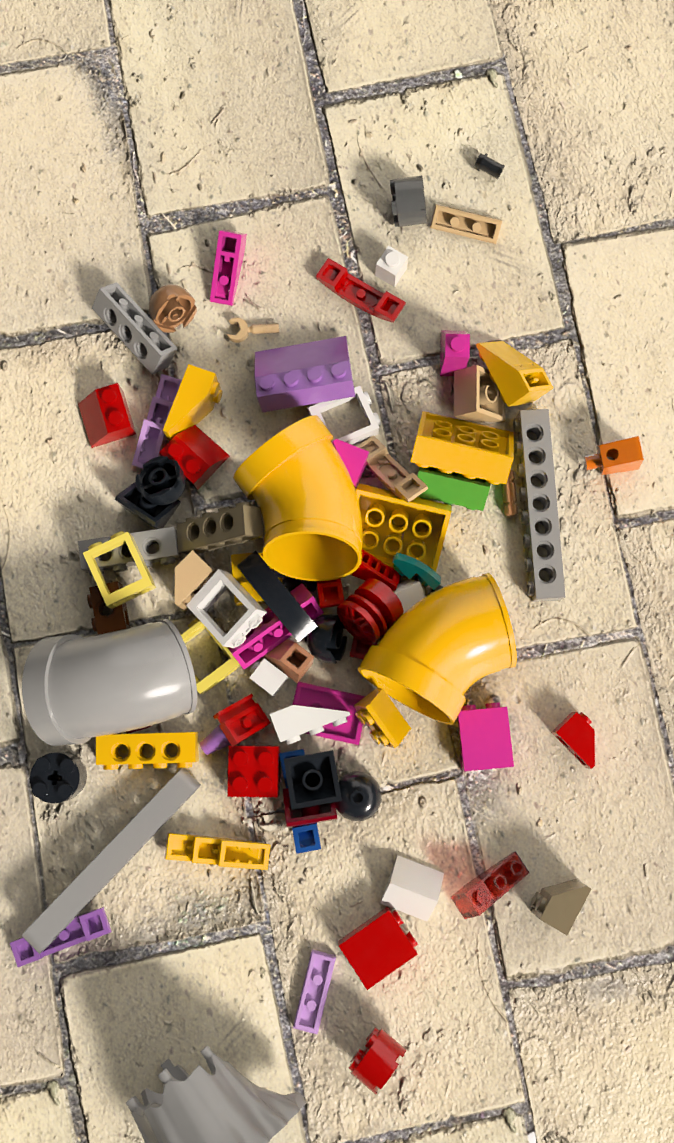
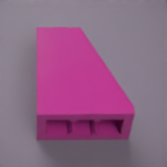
M441 330L440 376L454 377V371L466 368L469 361L470 334L465 331Z

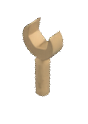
M232 318L229 320V324L239 325L240 331L236 335L227 334V338L234 343H240L247 339L249 333H279V323L257 324L248 327L246 321L242 318Z

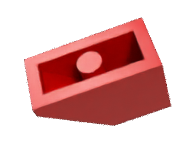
M571 712L551 733L585 768L592 769L595 766V730L590 726L592 721L582 712L580 714L578 712Z

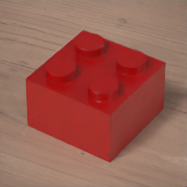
M230 745L227 797L278 798L280 793L279 753L281 746L235 745L232 747Z

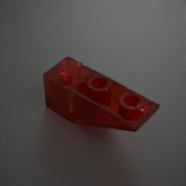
M514 851L464 885L451 896V899L464 919L480 916L530 872L517 852Z

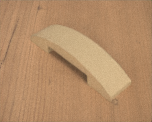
M374 435L357 446L369 451L366 466L393 494L403 501L409 503L428 489V486L414 473L409 474L388 454L387 448Z

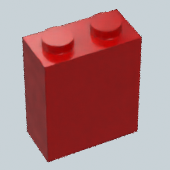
M388 906L338 941L339 948L367 990L418 955L415 948L418 945L416 939L410 931L405 933L401 927V924L404 923L396 909L391 911Z

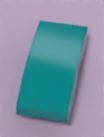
M401 553L394 555L393 567L401 576L406 575L411 579L417 573L419 581L426 587L429 585L433 590L441 584V576L423 562Z

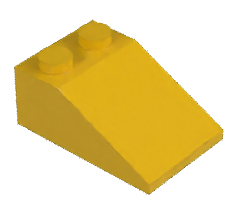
M188 364L163 428V432L169 441L178 433L197 425L214 409L215 403L219 404L223 391L221 390L216 373Z

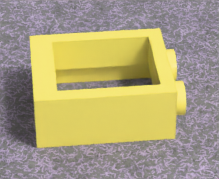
M124 531L115 533L110 537L111 540L103 544L102 542H97L90 545L88 551L83 552L106 606L111 609L156 588L133 536L129 532L124 533ZM123 544H127L142 579L110 594L95 558Z
M197 618L188 625L189 629L183 634L180 633L186 644L207 628ZM208 629L207 631L229 660L201 681L195 674L197 691L202 695L241 666L229 648L222 646Z

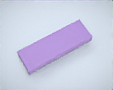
M312 949L293 1024L294 1029L318 1035L336 955Z

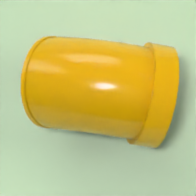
M317 415L299 420L265 442L239 466L234 473L233 479L247 499L255 500L258 507L261 508L265 528L263 547L265 562L275 571L291 578L307 581H328L348 576L359 568L362 561V519L357 494L350 474L339 453L331 443L333 435Z
M485 573L479 577H470L449 584L414 604L398 618L377 646L369 648L358 667L359 673L376 688H383L388 696L412 710L441 723L454 724L466 702L463 695L470 686L489 674L499 672L501 669L513 668L517 663L516 645L511 621L503 596L493 576L490 573Z

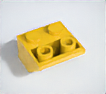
M383 688L374 689L354 705L357 710L355 715L363 725L367 724L371 729L369 734L378 745L381 743L383 746L396 748L411 730V727Z

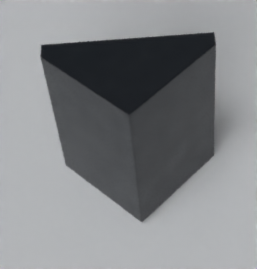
M135 482L115 498L123 508L155 529L164 528L181 503L177 499L168 505L152 504L139 493Z
M333 750L284 759L292 810L342 801Z

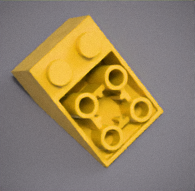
M504 341L476 344L481 360L485 362L492 381L496 383L500 396L508 407L533 403L553 389L550 380L541 366Z

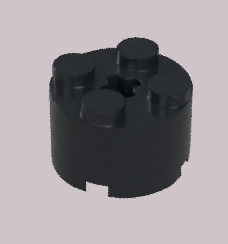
M54 752L38 758L30 772V786L33 795L44 802L54 804L76 797L83 790L87 780V771L84 764L76 755L69 752ZM56 774H58L59 776H62V780H61V781H58V779H55V775H56Z

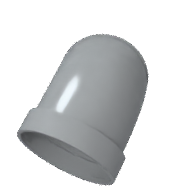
M162 619L156 623H148L97 636L83 638L71 634L40 640L31 649L26 659L22 677V697L26 716L36 735L49 745L61 746L82 744L89 741L92 737L135 730L165 722L183 714H190L195 711L197 705V685L192 662L182 636L170 620Z

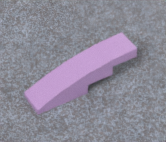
M161 374L156 396L152 398L147 419L143 421L132 465L143 468L142 466L147 461L161 456L159 452L165 447L168 439L163 432V428L182 380Z

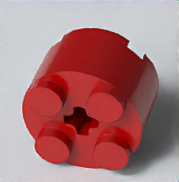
M375 1027L366 1039L365 1050L358 1049L351 1059V1064L348 1068L355 1078L376 1095L378 1088H383L399 1064L396 1060L399 1056L404 1057L406 1049L382 1028L378 1030Z

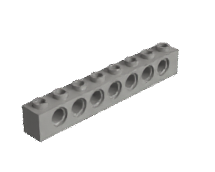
M549 409L520 410L517 417L513 420V429L515 433L518 432V441L515 442L516 455H520V464L517 465V476L522 479V487L519 488L520 502H524V511H521L522 525L526 526V534L523 535V546L528 549V558H525L526 572H530V581L527 582L528 596H532V602L562 600L566 596ZM526 433H535L537 440H530ZM531 454L536 455L539 458V463H532L528 456ZM532 477L538 478L541 481V486L536 487L532 485L530 479ZM533 501H540L543 504V510L535 509ZM535 524H542L545 527V534L536 532ZM537 547H543L547 550L546 558H542L537 554ZM540 570H544L549 574L548 582H544L539 578Z

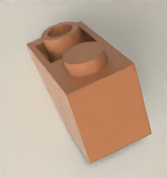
M288 639L263 656V658L296 683L309 670L314 660L313 655L296 642Z

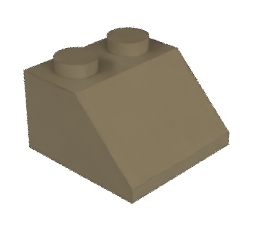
M577 879L544 887L540 893L536 892L530 903L532 906L530 911L541 921L568 935L591 888Z

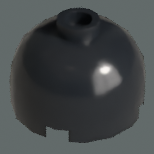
M159 456L147 461L142 466L144 469L141 474L137 473L135 485L139 493L152 504H171L183 494L185 489L186 477L181 466L175 459H169L167 456Z
M322 615L314 620L318 627L304 639L311 655L319 661L337 664L336 660L340 661L346 649L347 636H343V628H346L339 620L338 615Z
M352 771L343 775L338 780L342 801L335 802L336 810L344 818L351 821H364L371 818L378 811L382 802V791L378 782L371 775Z

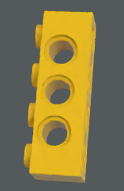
M199 732L111 734L96 737V765H103V770L118 769V764H128V769H142L143 764H153V768H168V763H177V768L192 767V762H199ZM171 743L176 744L178 747V754L175 757H171L167 753V747ZM122 744L126 745L129 750L126 758H121L118 754V749ZM146 744H150L153 747V755L150 758L145 757L142 752Z

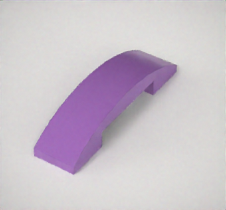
M104 907L76 916L40 954L23 937L12 941L10 946L17 967H21L49 954L86 940L90 941L112 931Z

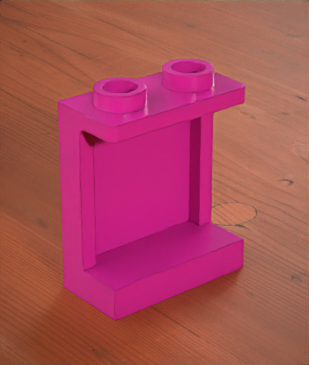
M500 702L485 704L486 709H476V705H466L462 707L458 714L462 771L514 767L507 707H500Z

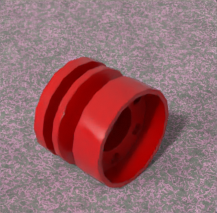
M368 578L355 590L354 594H351L337 607L339 620L346 630L357 640L368 645L376 643L386 633L387 628H390L404 612L402 603L390 587L375 578Z

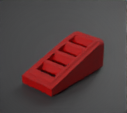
M361 550V564L350 575L365 581L368 578H375L386 584L391 590L396 591L401 575L373 555Z

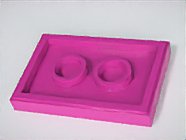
M298 682L292 705L350 712V716L346 717L348 722L335 727L332 723L324 725V731L314 736L359 745L363 724L355 715L357 710L354 705L365 696Z

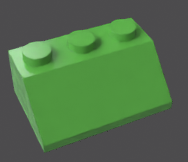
M419 467L417 477L428 486V489L419 495L420 498L442 501L449 505L455 504L470 510H484L491 485L485 479H469L455 472L444 473L434 467Z

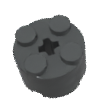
M423 176L390 180L395 227L427 224Z

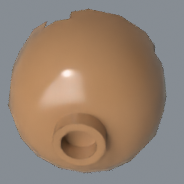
M173 284L165 285L156 290L151 296L149 314L161 331L173 333L176 332L175 328L183 323L184 328L193 320L197 312L196 301L183 287Z

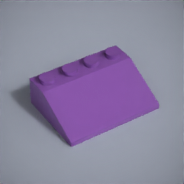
M346 336L255 352L256 396L262 413L355 397Z

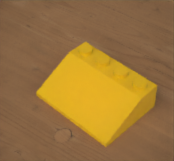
M422 411L411 457L412 463L422 468H438L444 473H459L469 479H485L488 483L495 485L500 483L506 484L514 459V432Z
M359 483L356 494L362 519V550L393 569V557L396 553L401 552V554L423 562L436 572L452 505L419 497L414 498L408 503L397 497L390 490Z

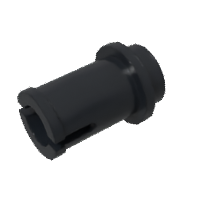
M480 153L474 165L478 168L477 171L482 170L499 179L505 165L487 157V153L485 155Z

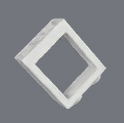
M360 386L354 388L355 397L321 402L308 407L309 416L317 415L326 426L321 415L322 412L357 398L369 426L339 438V440L351 445L364 441L373 435H378L379 426L381 425L378 414L371 411L369 405L372 403L367 391L363 392Z
M220 569L213 574L186 605L222 646L229 648L240 646L245 641L249 631L256 628L262 622V617L267 613L229 572ZM228 588L248 610L230 631L225 634L206 612Z

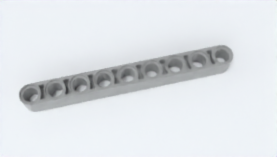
M182 768L22 934V937L39 954L42 953L195 793L201 784L185 768Z

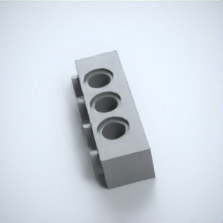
M117 282L100 288L92 306L97 315L152 375L168 368L178 348Z
M175 527L130 533L138 546L147 568L152 566L151 563L161 562V565L174 564L176 559H181V553H178L177 530ZM111 536L78 541L81 570L93 576L83 552L88 551V547L94 543L102 542L103 544L111 540ZM155 543L159 544V551L156 554H149V547ZM127 544L111 550L112 556L108 561L103 562L102 555L95 558L101 574H104V570L113 569V572L127 571L130 566H137L133 557L126 558L125 552L128 549Z

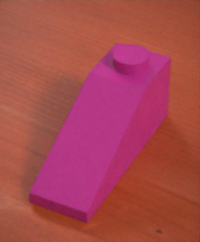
M219 230L210 302L233 306L244 258L247 234L230 230Z

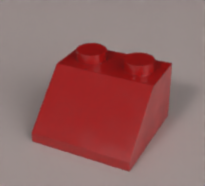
M118 383L95 389L78 403L91 448L136 435L124 391Z
M196 425L175 435L159 452L161 456H167L172 460L175 459L181 466L186 480L197 490L230 457Z

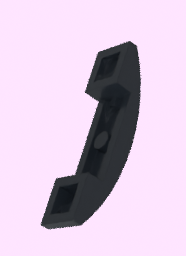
M256 550L237 565L245 578L298 642L318 627Z

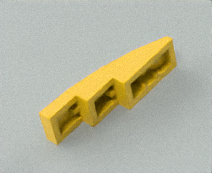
M168 833L164 858L167 860L214 864L221 867L268 870L271 844Z

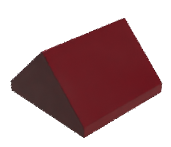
M288 788L283 789L286 826L288 828L338 820L335 802L292 810Z

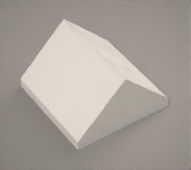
M397 855L380 904L428 921L438 902L444 873Z

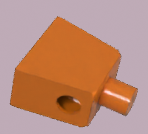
M639 436L599 445L597 454L584 456L586 469L600 468L601 475L638 470L644 460Z

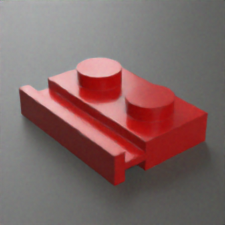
M252 693L213 716L214 719H218L221 725L219 727L232 747L271 723L260 705L252 699L254 697Z

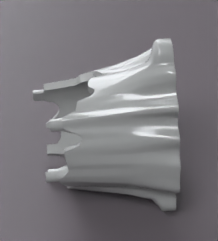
M206 1046L200 1052L206 1059L211 1075L200 1065L189 1075L179 1064L174 1067L170 1059H167L161 1064L164 1071L158 1075L164 1084L163 1093H155L146 1088L141 1092L144 1105L140 1103L136 1096L126 1102L145 1143H269L306 1104L305 1099L299 1092L282 1095L255 1085L238 1072L228 1061H223L219 1056L215 1055L209 1046Z

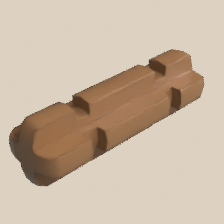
M510 470L506 484H502L505 516H515L518 514V507L515 504L517 497L515 483L513 482L515 479L513 470Z

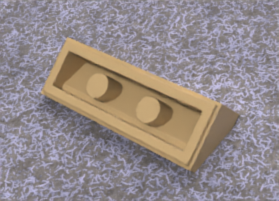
M436 204L430 228L496 244L502 220Z

